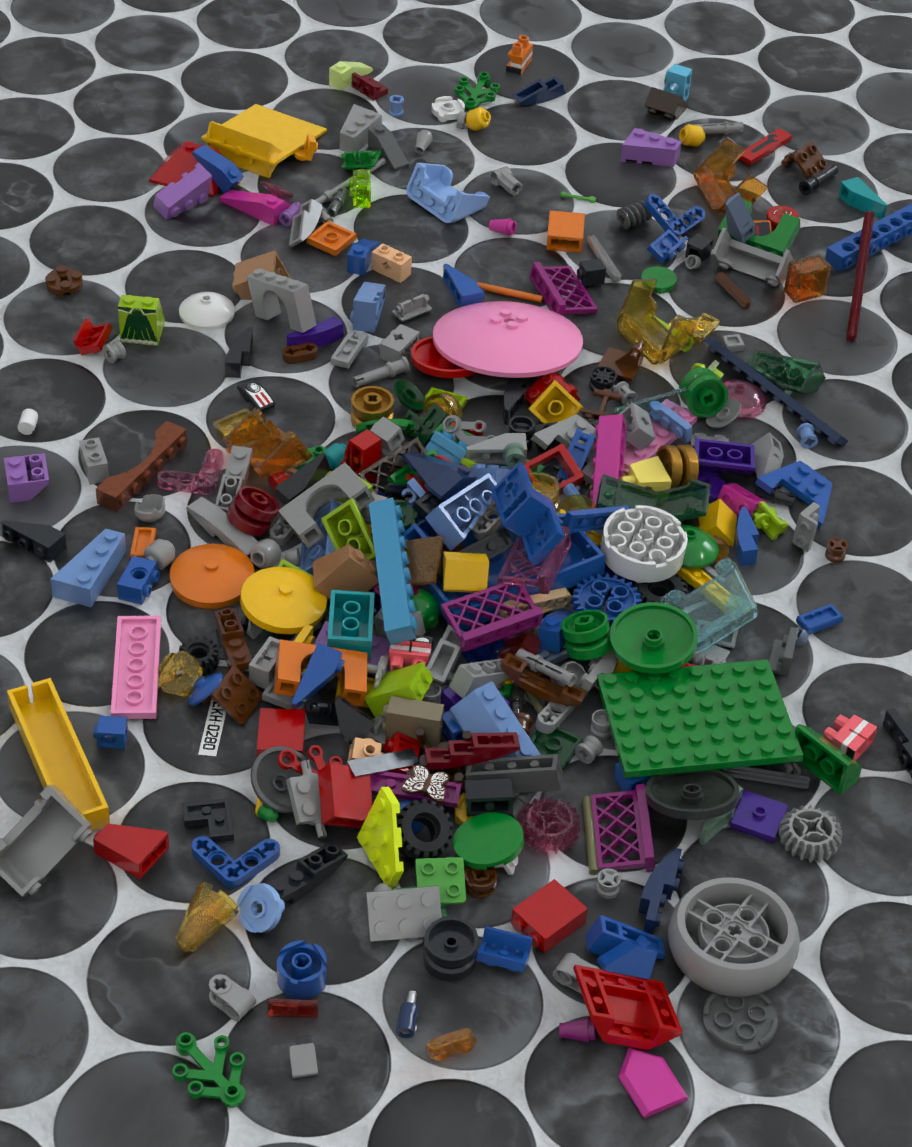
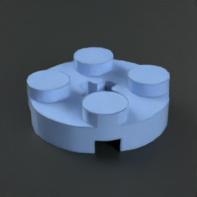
M259 883L247 886L241 892L237 901V907H240L241 914L238 915L239 921L250 932H269L280 921L281 914L285 909L284 901L280 899L278 892L268 884ZM257 903L262 904V912L260 913L257 912L259 909Z

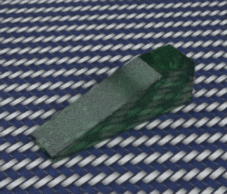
M755 350L747 362L757 372L785 390L797 393L817 392L826 378L820 363L766 351Z

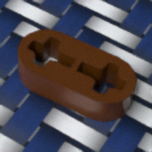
M302 343L287 346L282 351L283 361L288 364H295L314 360L318 356L317 345L314 343Z

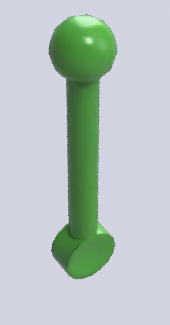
M564 191L560 193L561 198L569 197L587 200L590 203L596 202L594 196L584 197L567 194Z

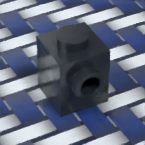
M697 233L687 242L685 258L689 255H696L701 259L702 263L711 254L713 239Z
M601 259L580 261L579 269H577V278L581 280L584 286L605 283L606 267Z

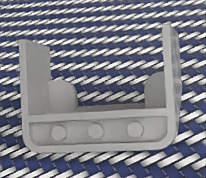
M724 227L712 252L720 268L725 270L730 268L762 279L773 287L782 285L795 266L790 250L786 249L783 257L735 241L731 239L727 229Z

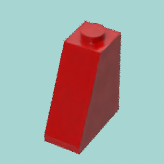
M108 823L93 838L96 855L139 879L169 849L168 833L160 830Z

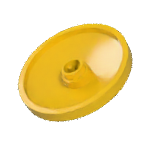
M270 567L259 570L246 579L241 590L240 604L247 618L260 628L278 634L300 633L305 624L313 626V628L319 624L325 614L327 598L314 588V578L293 568Z

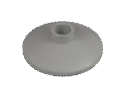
M733 398L727 399L725 406L718 413L706 417L707 425L711 428H721L730 424L741 411L740 402Z

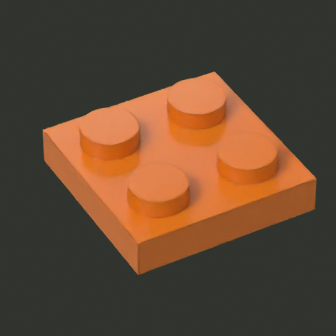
M327 221L307 237V244L337 256L357 239V233Z

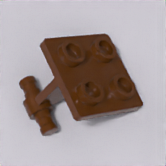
M812 140L793 153H788L781 161L783 166L793 162L797 163L806 178L810 175H817L829 167Z
M638 340L629 352L608 347L597 367H610L617 373V378L632 381L643 362V357L640 355L643 352L644 342Z
M595 388L593 396L601 397L603 400L600 410L596 411L580 407V412L586 420L596 422L599 416L614 415L605 413L607 403L610 400L620 401L621 394L614 393L610 389L598 390Z
M233 665L223 676L219 686L201 703L206 704L209 699L213 698L239 725H242L261 701L263 693Z

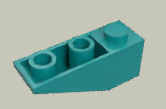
M859 177L841 181L838 196L847 205L863 212L868 210L870 212L874 211V216L880 219L885 217L887 204Z

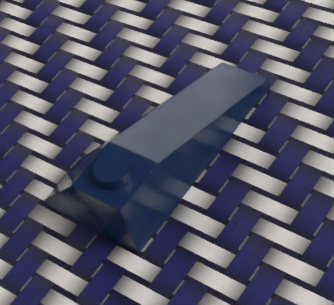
M418 452L403 453L402 458L409 467L418 472L417 477L420 480L424 479L426 489L440 500L451 498L474 483L477 478L471 472V469L464 465Z

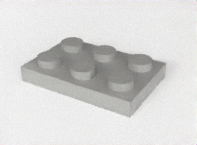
M438 885L366 892L370 942L425 937L426 930L430 924L442 918Z

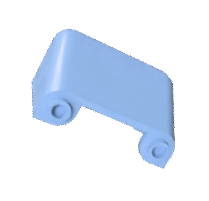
M416 163L406 189L409 198L445 223H455L486 207L490 198L484 192L468 194L456 190L451 186L453 179L452 171L445 165Z

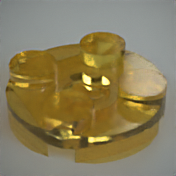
M179 651L175 654L170 653L164 657L158 667V673L160 674V681L158 680L160 687L169 694L187 696L195 688L193 683L202 676L203 671L199 666L198 660L193 655L184 651ZM182 670L183 672L181 677H178L176 679V671Z

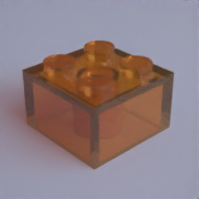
M821 254L789 262L784 292L794 303L826 295L831 265Z

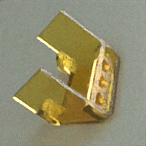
M632 280L617 318V329L632 345L636 344L638 340L644 342L642 355L653 365L663 364L688 345L698 318L674 319L668 330L654 317L657 311V303L651 295L657 280Z

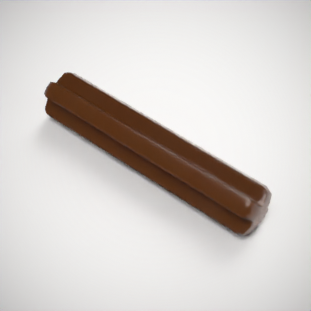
M724 272L716 274L715 280L743 308L751 306V300Z

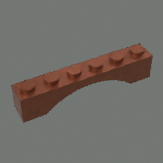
M169 421L163 423L155 431V445L149 456L142 463L127 472L107 477L96 488L97 504L115 512L126 506L134 495H137L158 472L162 471L170 460L174 459L181 449L186 447L188 442L186 429Z

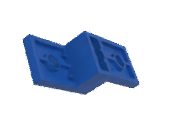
M518 462L494 487L492 494L502 525L522 538L529 561L537 566L556 545L561 543L565 535L552 501L533 489L525 465Z

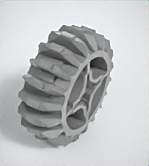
M801 805L799 810L793 808L791 812L786 813L780 823L779 837L781 838V845L785 846V852L792 851V857L799 856L801 861L805 858L810 863L815 859L820 863L822 859L828 860L831 855H835L842 842V830H840V823L836 822V816H829V811L822 812L820 807L813 809L811 805L806 809Z

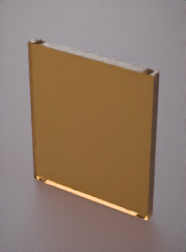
M443 536L406 540L407 548H404V551L407 552L409 564H406V567L409 568L411 580H408V583H411L412 586L436 583L444 541ZM379 582L377 583V586H376V589H377L378 591L380 590V589H379Z

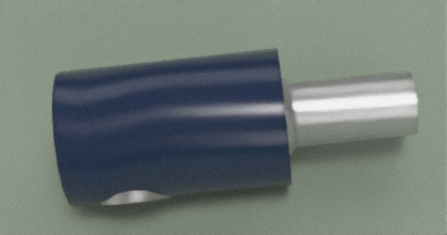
M409 991L407 1002L402 1003L400 1006L396 1034L402 1038L413 1037L417 1028L416 1022L419 1007L415 1004L417 996L415 991Z

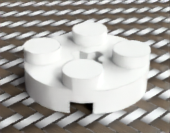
M451 96L439 97L435 99V103H432V113L438 117L440 122L458 119L459 112L465 111L464 102L460 99L458 101L453 100Z

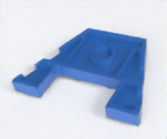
M801 460L762 475L755 482V484L769 494L780 484L808 505L813 502L820 505L817 528L819 529L823 524L833 483Z

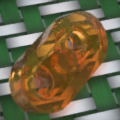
M461 1029L432 1039L426 1045V1050L430 1059L443 1061L449 1056L470 1052L474 1048L477 1039L471 1029Z

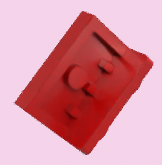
M85 318L73 339L74 345L81 355L99 353L109 338L113 327L110 322L94 326L89 318Z

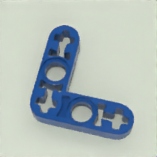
M656 194L649 195L644 201L646 209L665 232L670 229L678 238L705 218V211L699 206L691 208L677 218ZM661 213L665 214L668 220L664 219ZM683 219L688 221L689 226L684 224Z
M200 836L192 842V855L226 887L233 889L240 887L277 861L280 857V844L274 839H265L236 860H233L210 838ZM215 859H222L224 861L223 864L218 866L213 865L211 862ZM249 860H255L258 864L254 867H249L245 863Z

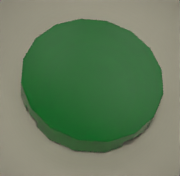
M660 266L649 267L641 275L642 286L651 292L656 290V293H667L673 290L677 282V276L672 270Z

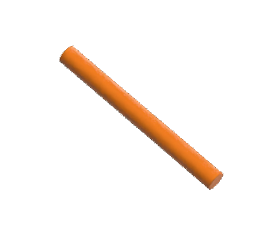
M477 282L483 291L542 303L543 300L541 295Z

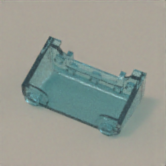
M729 557L720 560L716 564L717 577L688 595L679 590H672L660 598L661 603L673 605L683 610L692 618L698 631L696 651L702 652L755 619L758 615L757 605L736 562Z

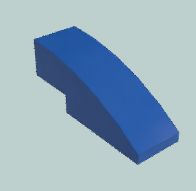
M742 507L735 533V552L739 565L745 566L756 564L759 533L747 508Z

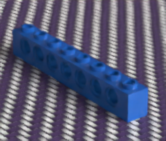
M912 203L873 223L869 256L912 234ZM862 230L827 247L824 262L839 272L858 262Z

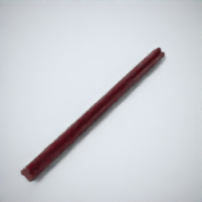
M869 210L864 214L846 339L856 341L855 339L858 335L857 331L859 328L875 215L874 211L870 212Z

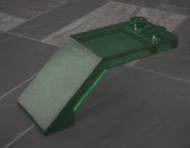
M603 474L600 479L596 508L627 505L631 509H635V505L651 506L670 513L679 521H685L706 516L711 484L691 478L688 485L656 492Z

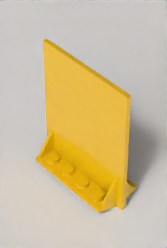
M255 104L223 124L213 121L209 122L208 131L201 137V140L206 142V146L218 149L236 167L270 178L279 162L304 147L307 134L314 135L315 139L326 133L327 129Z

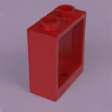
M563 443L523 464L526 467L533 489L550 500L563 494V488L567 484L573 483L576 487L582 484L584 478L583 473ZM556 457L569 479L544 491L531 469Z

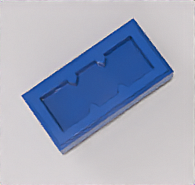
M831 603L797 616L796 622L810 635L842 623L844 617Z

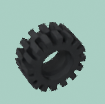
M195 636V640H192L190 637L188 642L184 640L182 646L180 645L179 647L180 668H182L183 672L188 671L190 676L195 673V677H199V673L207 676V671L211 674L213 669L216 670L217 664H219L217 644L213 643V640L210 638L206 641L205 636H202V639H199V636ZM195 654H203V655H206V656L203 657V658H193V657H191V656H193V655H195Z

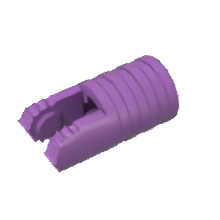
M299 202L293 203L279 214V221L283 226L289 227L292 225L293 216L297 215L300 211Z

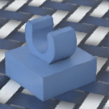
M412 478L407 482V488L402 491L401 496L405 497L407 494H411L413 497L408 501V504H411L427 493Z

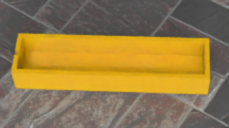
M51 678L31 683L33 702L31 703L27 685L7 690L9 709L43 789L48 785H56L92 825L91 831L105 827L108 823L110 824L109 807Z

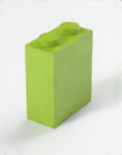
M424 662L387 672L375 689L374 682L365 697V701L375 717L383 715L384 705L389 704L391 696L422 701L433 681L432 674L426 668Z

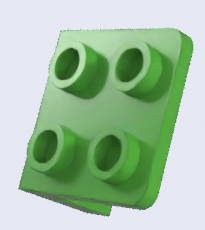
M463 857L415 859L414 875L417 887L438 885L441 905L465 903L466 890Z

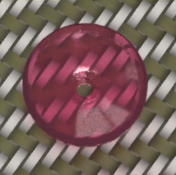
M731 379L723 381L728 391V399H737L741 404V411L735 420L753 419L764 412L767 399L759 387L745 380Z

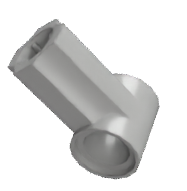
M508 166L490 173V179L494 186L501 185L513 196L518 195L522 190V184L513 177L512 171Z

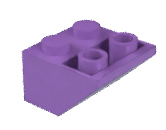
M45 453L4 458L10 503L31 501L49 484Z

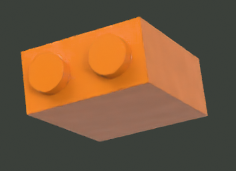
M550 211L546 250L582 253L585 213Z

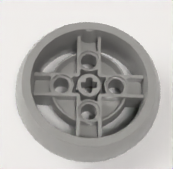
M717 878L693 887L678 901L668 923L669 947L681 971L698 986L723 996L747 997L772 989L789 974L799 953V930L790 908L772 890L746 879ZM687 929L697 934L699 947L691 939ZM769 929L775 934L779 943L770 938Z

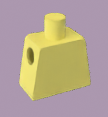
M658 456L632 463L629 466L628 476L620 477L621 488L632 487L635 495L639 498L667 497L670 494L672 481Z

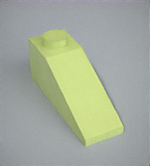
M340 61L329 68V85L342 91L352 85V73L356 72L360 76L368 75L373 71V68L361 62Z

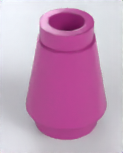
M512 219L490 220L489 230L506 236L514 235L516 222L512 221Z

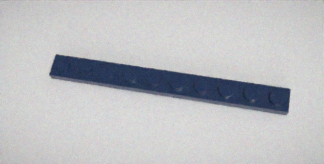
M709 335L706 337L704 342L709 345L708 349L716 355L718 352L722 354L720 358L727 364L731 362L735 364L733 368L741 374L743 372L748 374L746 378L752 383H760L759 388L767 394L769 392L773 393L774 396L772 398L778 403L782 404L785 402L787 404L786 409L794 415L798 412L801 415L799 419L803 422L814 424V430L821 435L823 433L827 434L828 437L826 439L836 446L839 443L843 447L848 442L846 438Z

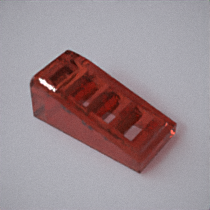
M529 631L501 643L494 659H504L507 653L516 656V653L521 648L536 655L541 641L532 631Z

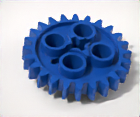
M606 573L605 577L598 574L597 578L590 575L589 581L582 579V584L578 583L577 589L573 591V610H576V612L583 610L603 611L608 592L612 590L605 613L608 615L609 625L611 626L621 612L631 606L642 603L640 599L641 593H637V587L632 588V582L625 583V578L618 580L617 575H614L613 578H610L608 573Z

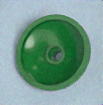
M681 525L688 538L681 567L699 569L711 565L717 559L719 552L716 540L701 528Z

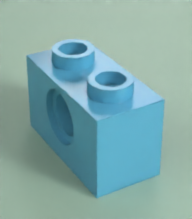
M674 64L666 72L665 78L667 82L664 86V91L680 95L686 101L689 97L692 69Z

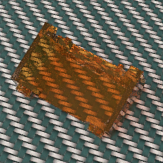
M256 407L222 440L227 446L225 450L229 454H231L232 446L252 448L253 454L250 466L254 468L253 470L261 478L263 476L268 478L306 463L312 457V454L295 433L290 430L287 433L283 432L271 420H266L262 412Z

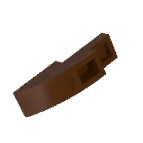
M224 608L214 611L228 668L235 665L240 671L249 670L252 658L244 638V630L236 608Z

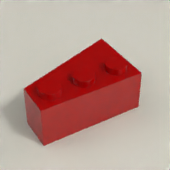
M368 429L350 439L344 452L345 458L340 462V465L345 462L357 475L381 460V439ZM365 474L364 476L367 481L374 484L375 475Z

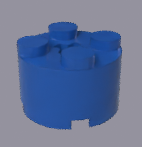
M302 940L285 945L277 958V983L281 991L293 1001L311 998L323 991L327 980V958L324 950L315 943L311 945Z

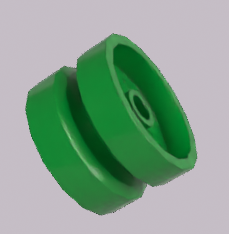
M696 368L688 372L682 378L679 385L681 400L692 413L699 417L715 415L725 406L728 399V391L725 384L714 372L707 368Z
M600 610L578 611L566 617L561 623L563 638L566 639L567 655L571 658L591 660L611 651L610 625L608 615Z

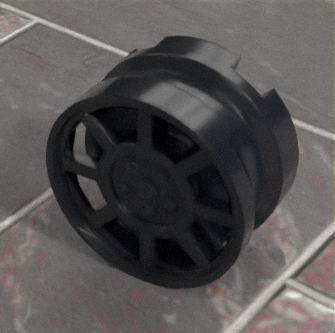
M606 366L592 369L589 381L590 390L594 392L595 388L598 390H604L605 388L613 392L617 379L615 370Z

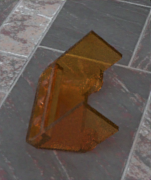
M726 137L694 172L697 184L711 208L716 212H726L725 203L727 199L738 192L742 199L753 204L768 189L764 183L751 174L735 189L732 187L729 180L736 173L734 162L746 150L729 137Z

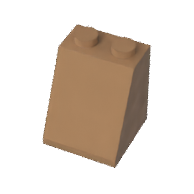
M274 250L236 263L235 271L233 272L234 282L232 283V288L242 300H252L246 276L252 274L254 270L264 269L290 279L291 277Z
M346 545L313 562L314 588L328 599L331 598V590L368 592L379 582L376 562L369 560L359 549H354L350 545Z

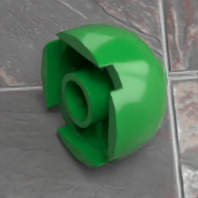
M419 589L417 591L420 593L410 598L414 601L416 611L421 612L425 631H428L438 624L440 608L436 598L425 589Z

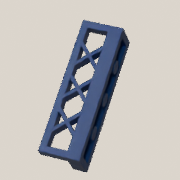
M626 505L567 511L566 514H558L557 516L564 533H576L581 530L586 532L603 530L606 520L612 513L621 508L625 510L631 508Z

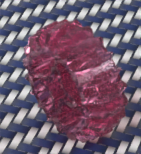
M543 796L541 801L534 798L532 803H527L525 808L522 809L518 819L523 830L524 842H528L529 848L535 846L537 852L541 849L545 850L546 855L550 850H553L555 854H557L559 849L565 852L567 846L572 847L574 841H577L581 831L580 815L577 814L576 808H571L570 802L564 804L562 798L558 801L554 800L553 796L550 799H545Z

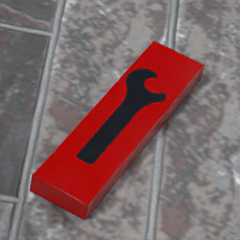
M778 128L738 153L737 159L751 166L792 139V135Z

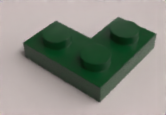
M433 403L423 418L409 409L402 419L414 422L415 431L410 435L418 438L423 445L427 446L431 441L432 432L449 414Z

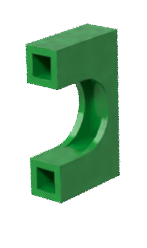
M743 199L751 215L752 202ZM784 213L773 232L765 236L753 235L744 244L783 257L786 249L789 250L800 230V218ZM726 215L718 228V238L723 227L728 231ZM729 233L731 239H733V240H735V241H738L735 237H733V236Z

